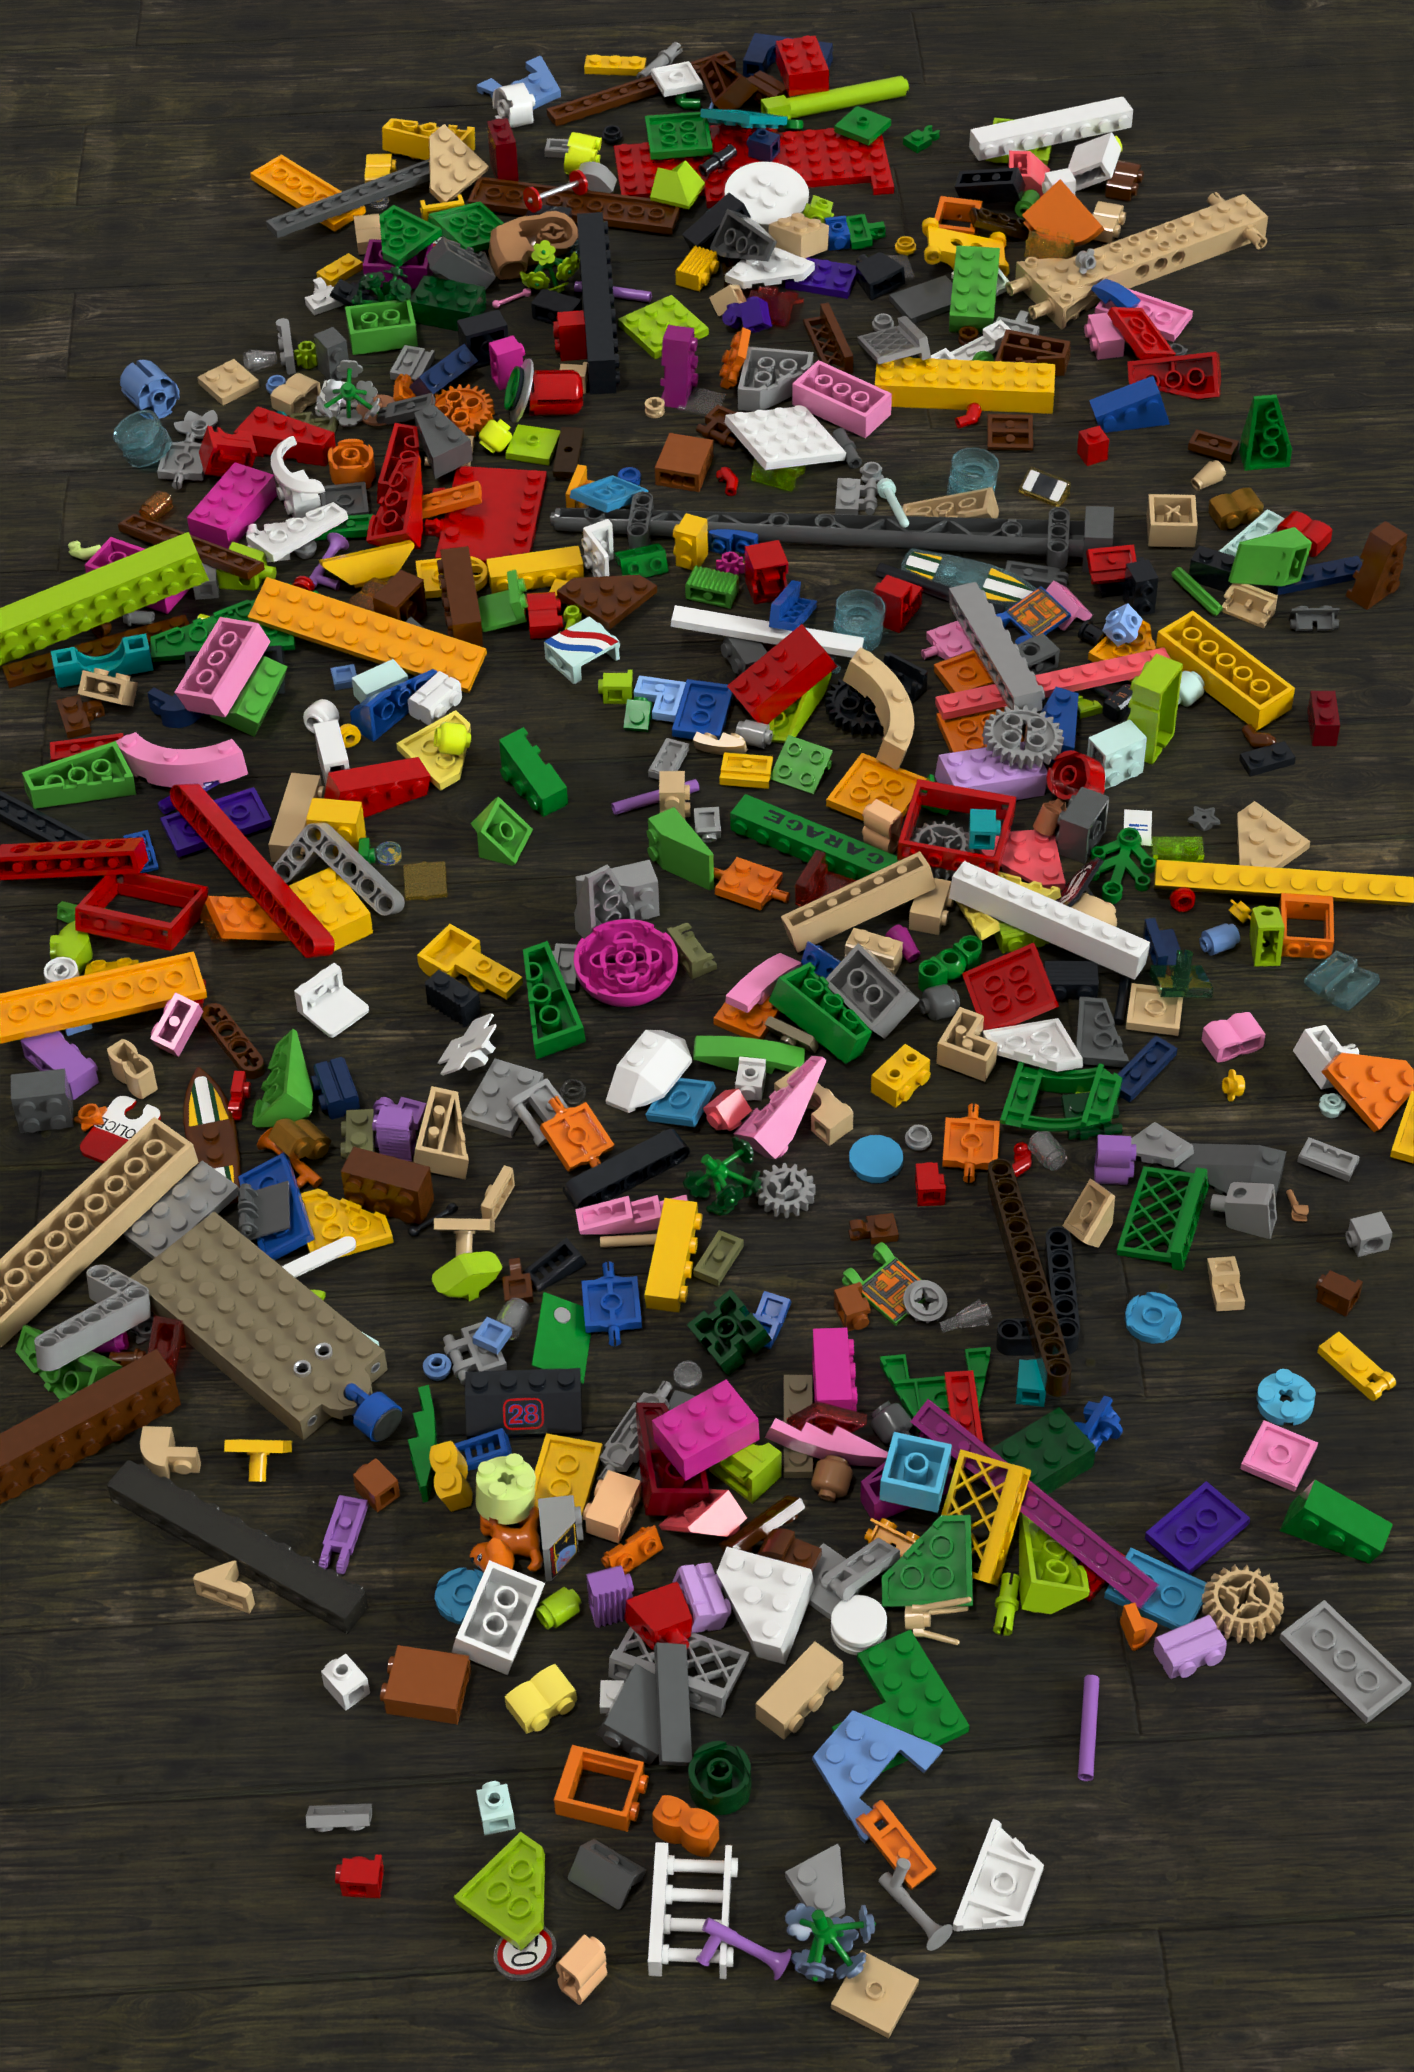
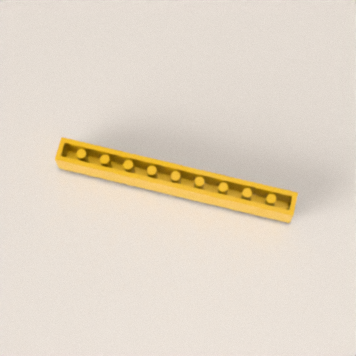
M1157 860L1155 863L1153 889L1176 890L1186 887L1196 892L1269 897H1281V893L1333 896V901L1401 906H1411L1414 903V877Z

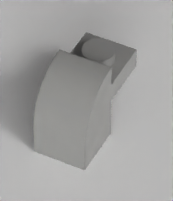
M591 161L580 164L579 170L587 178L589 191L613 192L617 178L606 166Z

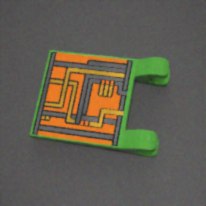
M880 1242L874 1247L873 1258L884 1265L865 1281L860 1278L853 1268H848L843 1272L844 1278L842 1283L844 1286L861 1282L862 1297H866L869 1304L896 1326L909 1315L906 1314L905 1305L902 1304L906 1288L911 1283L921 1279L898 1260L886 1244ZM923 1294L918 1303H924L926 1301L925 1297H923Z

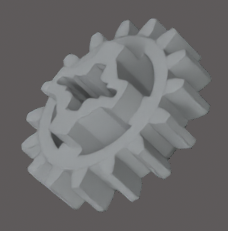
M783 1163L780 1169L776 1165H772V1172L764 1170L763 1177H758L762 1179L761 1188L756 1193L758 1204L764 1205L765 1212L774 1210L775 1217L780 1213H784L785 1218H788L791 1212L799 1216V1209L807 1211L809 1204L814 1203L815 1184H813V1176H807L806 1169L797 1171L796 1164L792 1168H787V1164Z

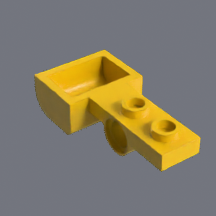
M451 924L417 954L419 967L426 975L431 977L436 971L442 970L456 978L461 973L467 977L469 984L476 991L485 992L489 989L506 1000L523 984L522 976L481 954L480 940Z

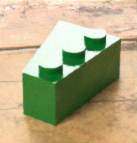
M1314 1480L1290 1503L1280 1531L1370 1564L1383 1552L1393 1524L1319 1481Z

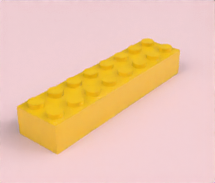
M907 357L879 365L876 363L875 386L892 393L891 407L967 410L969 404L978 403L982 411L1053 414L1055 364L935 358L922 360L921 358Z

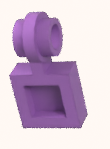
M381 1097L375 1101L373 1109L374 1114L378 1115L382 1105L390 1106L391 1108L394 1106L396 1108L401 1107L402 1109L406 1107L407 1110L411 1108L413 1110L415 1130H418L423 1120L427 1103L401 1097L398 1105H396L390 1098Z

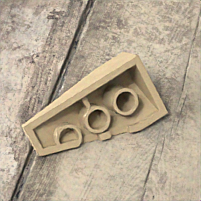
M992 487L903 505V511L906 516L997 519L999 514Z

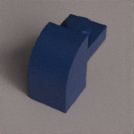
M154 687L148 692L150 709L155 714L161 715L162 724L165 727H187L204 715V713L188 711L176 694L170 696Z

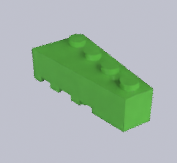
M116 741L22 772L25 791L35 809L136 795L134 776Z

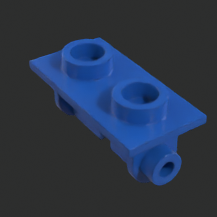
M810 941L807 942L801 960L802 965L811 962L815 967L814 972L825 979L841 962L823 950L822 946H816Z

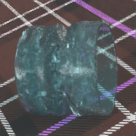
M965 448L956 452L951 461L947 494L953 495L992 487L995 495L996 480L1000 467L998 459L991 452L981 448Z
M854 589L844 592L836 600L832 632L864 638L862 648L866 651L874 650L882 640L885 617L884 601L874 592Z

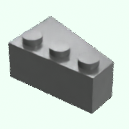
M443 237L426 255L431 271L437 275L445 276L448 280L483 286L486 290L496 278L485 252L474 253L473 248H460V243Z
M434 404L414 413L418 439L423 451L426 453L435 479L473 460L471 439Z

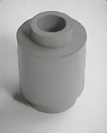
M750 720L739 721L735 732L744 738L746 745L763 749L766 744L770 745L773 731L770 730L768 724Z

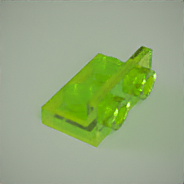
M754 458L751 480L787 491H793L796 478L805 473L806 465L765 470Z

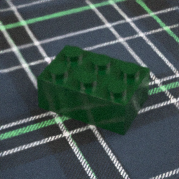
M424 275L410 298L415 323L458 331L457 320L483 314L487 308L485 287L435 278L433 276Z
M1058 1407L991 1449L1008 1463L1031 1470L1029 1480L1046 1494H1049L1093 1467L1096 1447L1067 1414Z

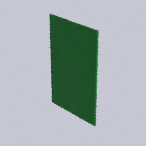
M543 1292L532 1366L539 1369L580 1368L581 1383L584 1384L591 1333H586L584 1307ZM563 1307L570 1312L571 1317L567 1323L562 1324L555 1319L554 1312L557 1308Z

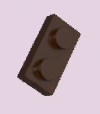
M1196 429L1188 443V450L1231 462L1238 449L1239 441Z

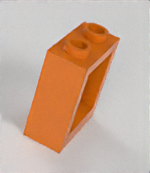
M940 196L935 214L939 228L977 236L979 228L973 226L968 213L973 207L977 209L982 208V201ZM946 219L971 222L970 228L942 225L941 221Z
M1281 893L1279 911L1285 927L1281 956L1331 959L1334 946L1333 896ZM1287 918L1324 921V939L1287 936Z
M572 1745L554 1798L555 1814L628 1832L631 1821H636L639 1814L640 1803L637 1802L639 1794H645L648 1785L649 1775H645L644 1762ZM583 1769L632 1781L623 1811L573 1800Z

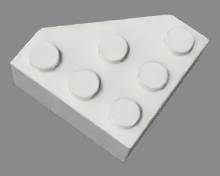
M726 1547L717 1570V1576L725 1597L730 1601L733 1612L751 1643L756 1656L786 1664L815 1588L811 1569Z

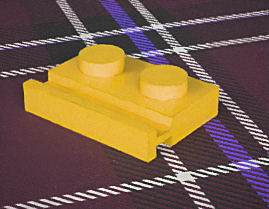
M724 752L721 775L719 777L720 785L769 789L773 756Z

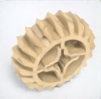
M1234 1565L1231 1572L1223 1567L1220 1575L1214 1573L1211 1581L1207 1582L1201 1599L1203 1602L1202 1612L1203 1615L1211 1616L1220 1632H1225L1224 1637L1226 1640L1234 1636L1237 1643L1241 1642L1242 1638H1246L1251 1644L1254 1641V1637L1262 1641L1266 1633L1271 1635L1275 1630V1626L1280 1624L1281 1615L1284 1611L1283 1595L1278 1592V1583H1270V1574L1262 1577L1260 1576L1261 1571L1259 1568L1255 1572H1251L1248 1565L1243 1570H1239Z

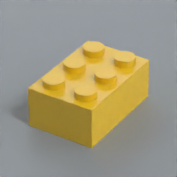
M331 867L289 885L292 891L332 935L335 942L334 951L373 934L370 912L352 888Z

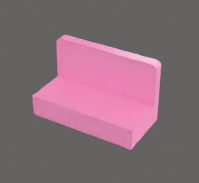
M1053 581L1046 589L1071 614L1069 619L1058 626L1061 630L1065 631L1076 617L1083 621L1091 618L1092 614L1066 586Z

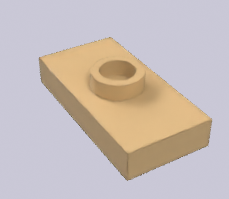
M504 1165L494 1184L488 1186L485 1199L481 1204L482 1219L495 1221L515 1186L513 1168Z

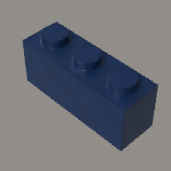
M463 344L419 376L409 388L416 397L433 393V395L435 393L438 394L441 392V389H445L467 373L478 360L467 346Z

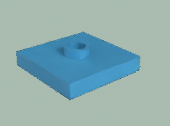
M679 1078L664 1098L651 1103L645 1114L647 1120L695 1127L704 1112L703 1107L708 1104L716 1089L714 1082Z

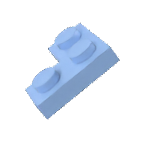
M639 676L634 689V697H644L648 701L655 702L652 710V719L674 722L686 682Z

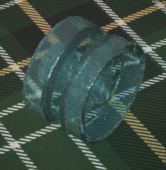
M141 410L128 415L117 425L113 433L115 443L123 451L124 457L133 467H145L157 462L165 456L172 444L171 436L162 426V422L157 414L152 410Z

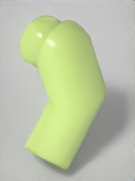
M72 541L68 544L69 554L82 560L91 559L101 548L100 544L81 548L79 541Z

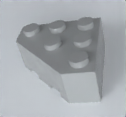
M748 347L738 386V410L748 412L765 410L792 397V383L813 365V352Z

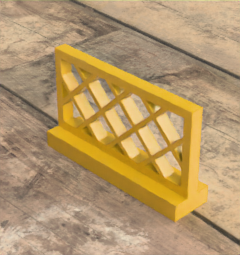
M960 1449L941 1515H963V1511L976 1504L982 1519L973 1523L971 1530L985 1523L990 1533L986 1541L978 1544L971 1531V1542L974 1546L972 1554L977 1552L981 1559L978 1573L972 1572V1578L998 1586L1031 1470ZM966 1458L976 1460L981 1469L979 1473L970 1478H967L963 1470ZM983 1462L991 1464V1466L985 1468ZM998 1467L1008 1469L1005 1482L995 1487L988 1473ZM984 1476L991 1490L977 1497L970 1483ZM966 1486L973 1500L959 1507L955 1500L956 1492ZM994 1494L998 1502L997 1509L993 1513L986 1515L980 1501ZM992 1518H994L993 1523H992V1525H991V1523H990L989 1520H991Z

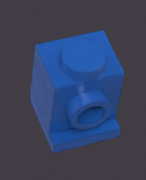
M846 216L825 218V224L829 225V251L850 249V232Z

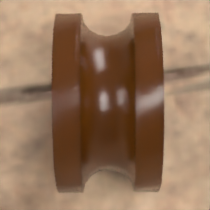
M965 326L959 330L958 342L962 346L978 338V330L975 327Z

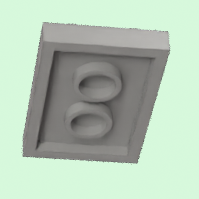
M494 1059L463 1113L462 1122L512 1138L521 1119L515 1110L511 1111L507 1102L544 1080L543 1073ZM528 1101L524 1103L526 1109L530 1106Z

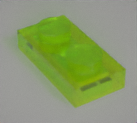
M1152 837L1151 839L1152 858L1155 861H1204L1202 837Z

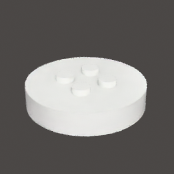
M755 162L745 165L729 177L725 186L724 196L727 193H731L743 202L751 219L767 232L769 231V224L778 221V219L790 217L793 213L802 214L806 203L809 201V190L800 174L788 166L774 162Z

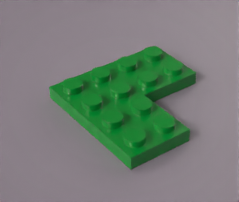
M911 1629L857 1653V1661L883 1702L861 1714L937 1746L969 1732L970 1725ZM841 1723L832 1726L831 1733H833ZM898 1753L882 1772L906 1762L908 1759L901 1753Z

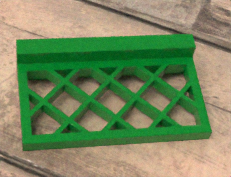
M1143 1166L1118 1243L1117 1255L1172 1263V1269L1183 1271L1209 1188L1207 1169L1196 1167L1195 1173ZM1148 1176L1162 1180V1182L1152 1187L1146 1181ZM1178 1181L1188 1182V1186L1178 1191L1172 1184ZM1167 1187L1172 1194L1160 1199L1156 1192ZM1151 1196L1155 1203L1144 1208L1140 1201ZM1178 1200L1181 1203V1207L1170 1211L1166 1205ZM1161 1208L1166 1215L1153 1220L1149 1213ZM1144 1216L1149 1223L1137 1229L1133 1222ZM1171 1220L1175 1228L1164 1233L1159 1226ZM1154 1229L1159 1236L1147 1241L1143 1234ZM1138 1238L1142 1245L1136 1248L1126 1247L1127 1242ZM1165 1242L1168 1250L1167 1253L1158 1252L1152 1247Z

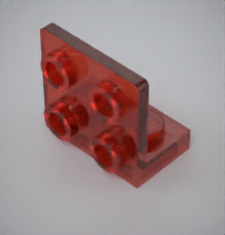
M816 850L795 884V905L802 907L857 880L827 871L828 864H825L826 853Z

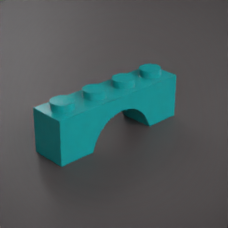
M146 633L123 637L120 645L113 652L104 656H87L79 652L75 647L51 651L58 688L80 684L83 670L94 672V668L109 671L108 676L116 677V673L131 675L153 670Z

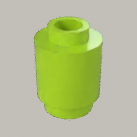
M562 1587L541 1601L539 1607L535 1609V1613L546 1629L557 1628L580 1612L579 1605L581 1600L573 1589L568 1590L566 1587Z

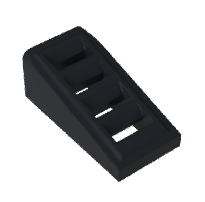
M566 1237L525 1269L523 1273H530L532 1284L540 1292L579 1270L587 1263ZM560 1261L562 1264L557 1267L555 1262ZM548 1266L553 1269L550 1273L545 1269ZM540 1271L544 1278L539 1280L535 1273Z

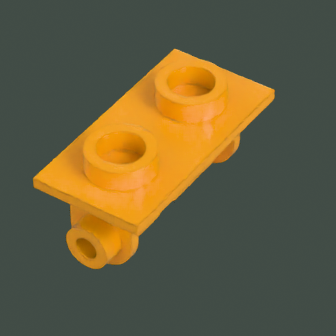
M871 1518L870 1521L875 1525L874 1530L868 1529L864 1539L868 1541V1544L876 1538H880L890 1545H896L895 1548L900 1550L901 1558L920 1536L910 1531H907L906 1535L896 1531L897 1525L891 1521L881 1518L879 1522Z

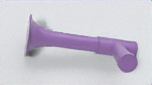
M329 533L327 540L330 545L322 559L334 557L339 550H347L349 548L348 541L338 533ZM319 563L309 577L313 581L315 588L317 584L337 591L341 584L340 581L324 577L326 569Z
M708 1917L703 1924L702 1931L710 1934V1937L701 1953L696 1957V1960L704 1966H709L712 1956L720 1942L723 1941L766 1963L774 1972V1980H778L789 1963L791 1949L782 1953L773 1952Z

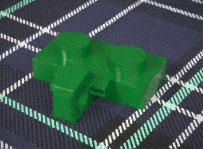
M865 214L846 217L852 250L873 246V239L886 237L884 221L867 223Z

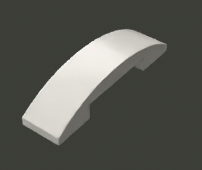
M999 320L983 328V336L952 352L944 348L931 355V358L972 360L979 351H988L993 354L999 349L1005 330L1011 329L1002 320Z

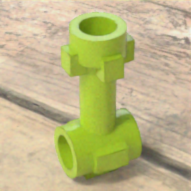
M575 605L568 606L564 611L565 630L582 621V613L579 612V608Z

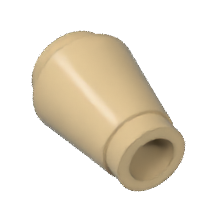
M1217 460L1209 461L1191 479L1192 486L1199 491L1222 481L1226 475L1225 468Z

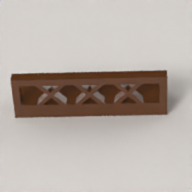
M829 302L820 304L819 317L803 319V325L821 362L830 366L832 364L841 366V368L837 369L853 374V354ZM819 324L822 325V327H821L820 329H816V328L811 327V326L819 325ZM822 337L828 339V341L824 343L819 341L818 339ZM827 350L833 352L834 354L832 356H829L824 354V352Z

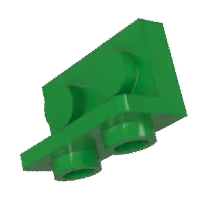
M659 543L614 552L615 561L621 567L622 576L641 575L649 577L668 572L666 551Z

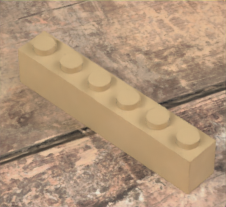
M917 852L782 915L781 919L787 936L798 953L805 950L808 941L814 945L935 889L936 884L930 865L921 852Z

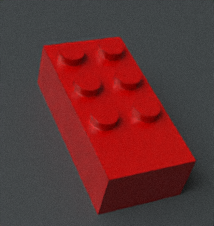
M801 624L727 685V687L756 722L769 724L832 672L837 665L825 649Z

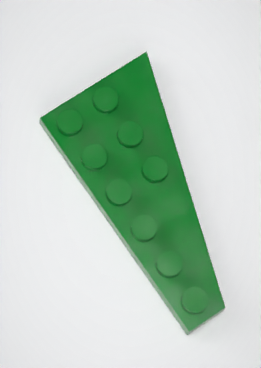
M255 600L242 601L213 613V616L208 618H198L193 620L192 624L182 628L177 626L151 636L152 662L185 660V652L200 651L220 617L251 622L248 619V615ZM260 625L271 641L268 646L282 645L284 651L295 650V636Z

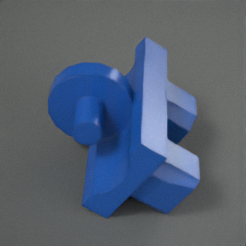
M1104 1396L1100 1403L1088 1401L1083 1412L1085 1420H1088L1087 1423L1075 1422L1076 1426L1095 1445V1453L1103 1441H1107L1109 1438L1118 1439L1123 1432V1428L1119 1424L1121 1418L1111 1407L1112 1398Z

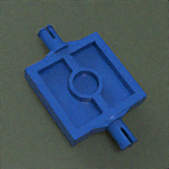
M607 1262L602 1264L603 1277L596 1280L581 1281L586 1333L608 1332L609 1345L614 1346L615 1337L616 1346L621 1344L620 1331L642 1328L637 1276H615L614 1263L609 1262L608 1271Z

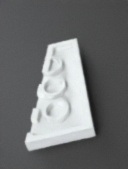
M332 502L306 512V517L304 518L293 517L286 520V525L274 528L273 525L264 529L265 533L255 536L254 533L246 535L247 543L255 549L263 551L266 557L275 562L348 519L347 511Z

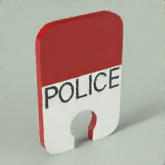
M128 1096L115 1098L102 1116L104 1124L94 1125L81 1142L80 1151L82 1155L104 1164L153 1117L160 1120L161 1114L159 1109L147 1104L143 1109L142 1116L132 1120L128 1119L125 1114L135 1106L136 1099Z

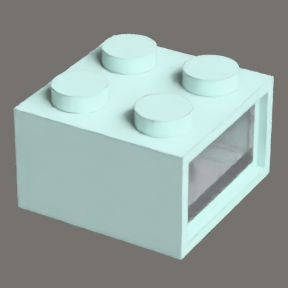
M1130 719L1089 737L1087 756L1101 762L1105 772V789L1116 786L1129 778L1143 773L1147 737Z

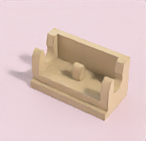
M1232 583L1224 595V598L1227 600L1223 603L1221 612L1264 628L1275 614L1278 596L1249 584Z

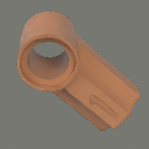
M1057 798L1054 801L1043 803L1033 828L1041 834L1052 836L1058 826L1057 820L1061 811H1066L1067 809L1065 802Z

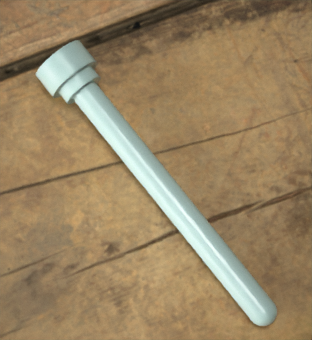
M889 478L881 479L877 483L879 495L887 499L901 527H908L909 520L895 496L896 486L894 482Z

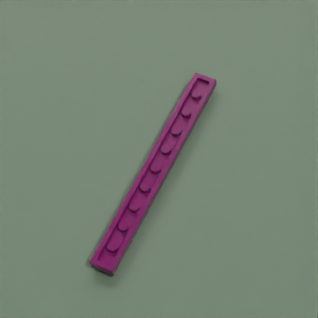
M927 1399L910 1421L930 1439L952 1444L951 1456L956 1460L958 1459L960 1449L1008 1463L930 1399ZM966 1458L964 1466L973 1474L979 1473L981 1469L977 1461ZM983 1462L985 1468L991 1466V1464ZM998 1467L988 1473L995 1487L1005 1482L1008 1469ZM982 1476L980 1479L989 1486L985 1477ZM1028 1481L1020 1512L1132 1603L1135 1602L1136 1606L1141 1609L1158 1588L1159 1584L1033 1482Z

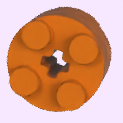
M345 439L337 442L338 446L334 449L331 447L328 451L332 482L335 485L365 482L366 489L370 488L376 476L372 447L370 445L368 447L359 439Z

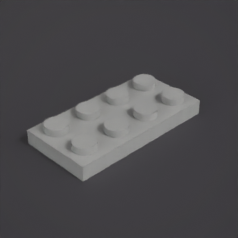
M202 1160L123 1234L129 1242L154 1259L211 1213L216 1212L218 1214L238 1196L237 1190L239 1187Z
M1325 1600L1281 1632L1280 1640L1366 1724L1411 1688L1412 1683Z

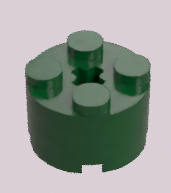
M712 1741L699 1747L688 1767L689 1793L697 1807L710 1812L714 1816L727 1815L739 1810L743 1805L747 1804L751 1792V1764L747 1754L740 1747L727 1745L725 1741Z

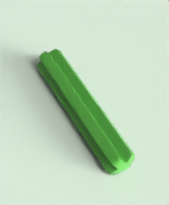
M1177 567L1172 571V577L1213 616H1217L1222 611L1223 607L1181 567Z

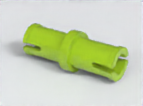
M1011 1573L1001 1575L999 1597L995 1599L997 1612L993 1631L998 1635L1001 1633L1003 1624H1005L1003 1636H1009L1013 1633L1014 1615L1019 1608L1017 1595L1021 1580L1017 1574L1013 1575L1011 1585L1009 1584Z

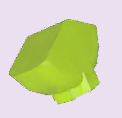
M75 921L66 925L58 935L50 937L51 960L57 957L71 958L76 962L80 975L93 958L89 936L85 932L75 930Z
M490 1251L463 1253L436 1270L432 1275V1282L439 1293L447 1297L465 1298L470 1302L479 1298V1292L497 1278L502 1270V1265L498 1257Z

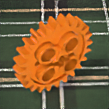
M459 384L457 389L450 386L449 391L441 389L442 394H434L436 399L435 406L467 436L472 435L476 437V431L480 432L489 420H494L493 399H491L489 393L486 394L485 389L479 391L478 386L471 389L470 384L462 388L461 384Z

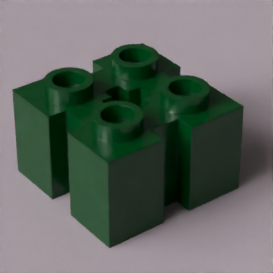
M732 1289L728 1290L713 1303L717 1309L708 1315L704 1310L687 1324L694 1336L728 1376L746 1362L742 1357L746 1352L751 1350L756 1354L772 1340L765 1328L748 1311Z

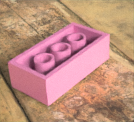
M819 360L792 383V405L804 406L812 414L864 438L868 437L891 415L892 393Z
M224 617L218 619L174 692L188 711L221 717L227 716L271 642L259 623Z

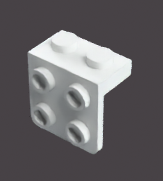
M606 519L583 528L584 538L581 539L584 548V556H582V560L586 569H590L594 577L609 576V561L614 559L613 526L610 520Z
M335 963L326 969H322L316 976L294 990L297 1011L331 1038L340 1034L369 1012V1006L343 985L341 968Z

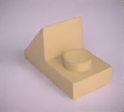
M236 1560L199 1572L193 1577L197 1595L249 1614L255 1605L252 1588L243 1582L237 1581L239 1570Z

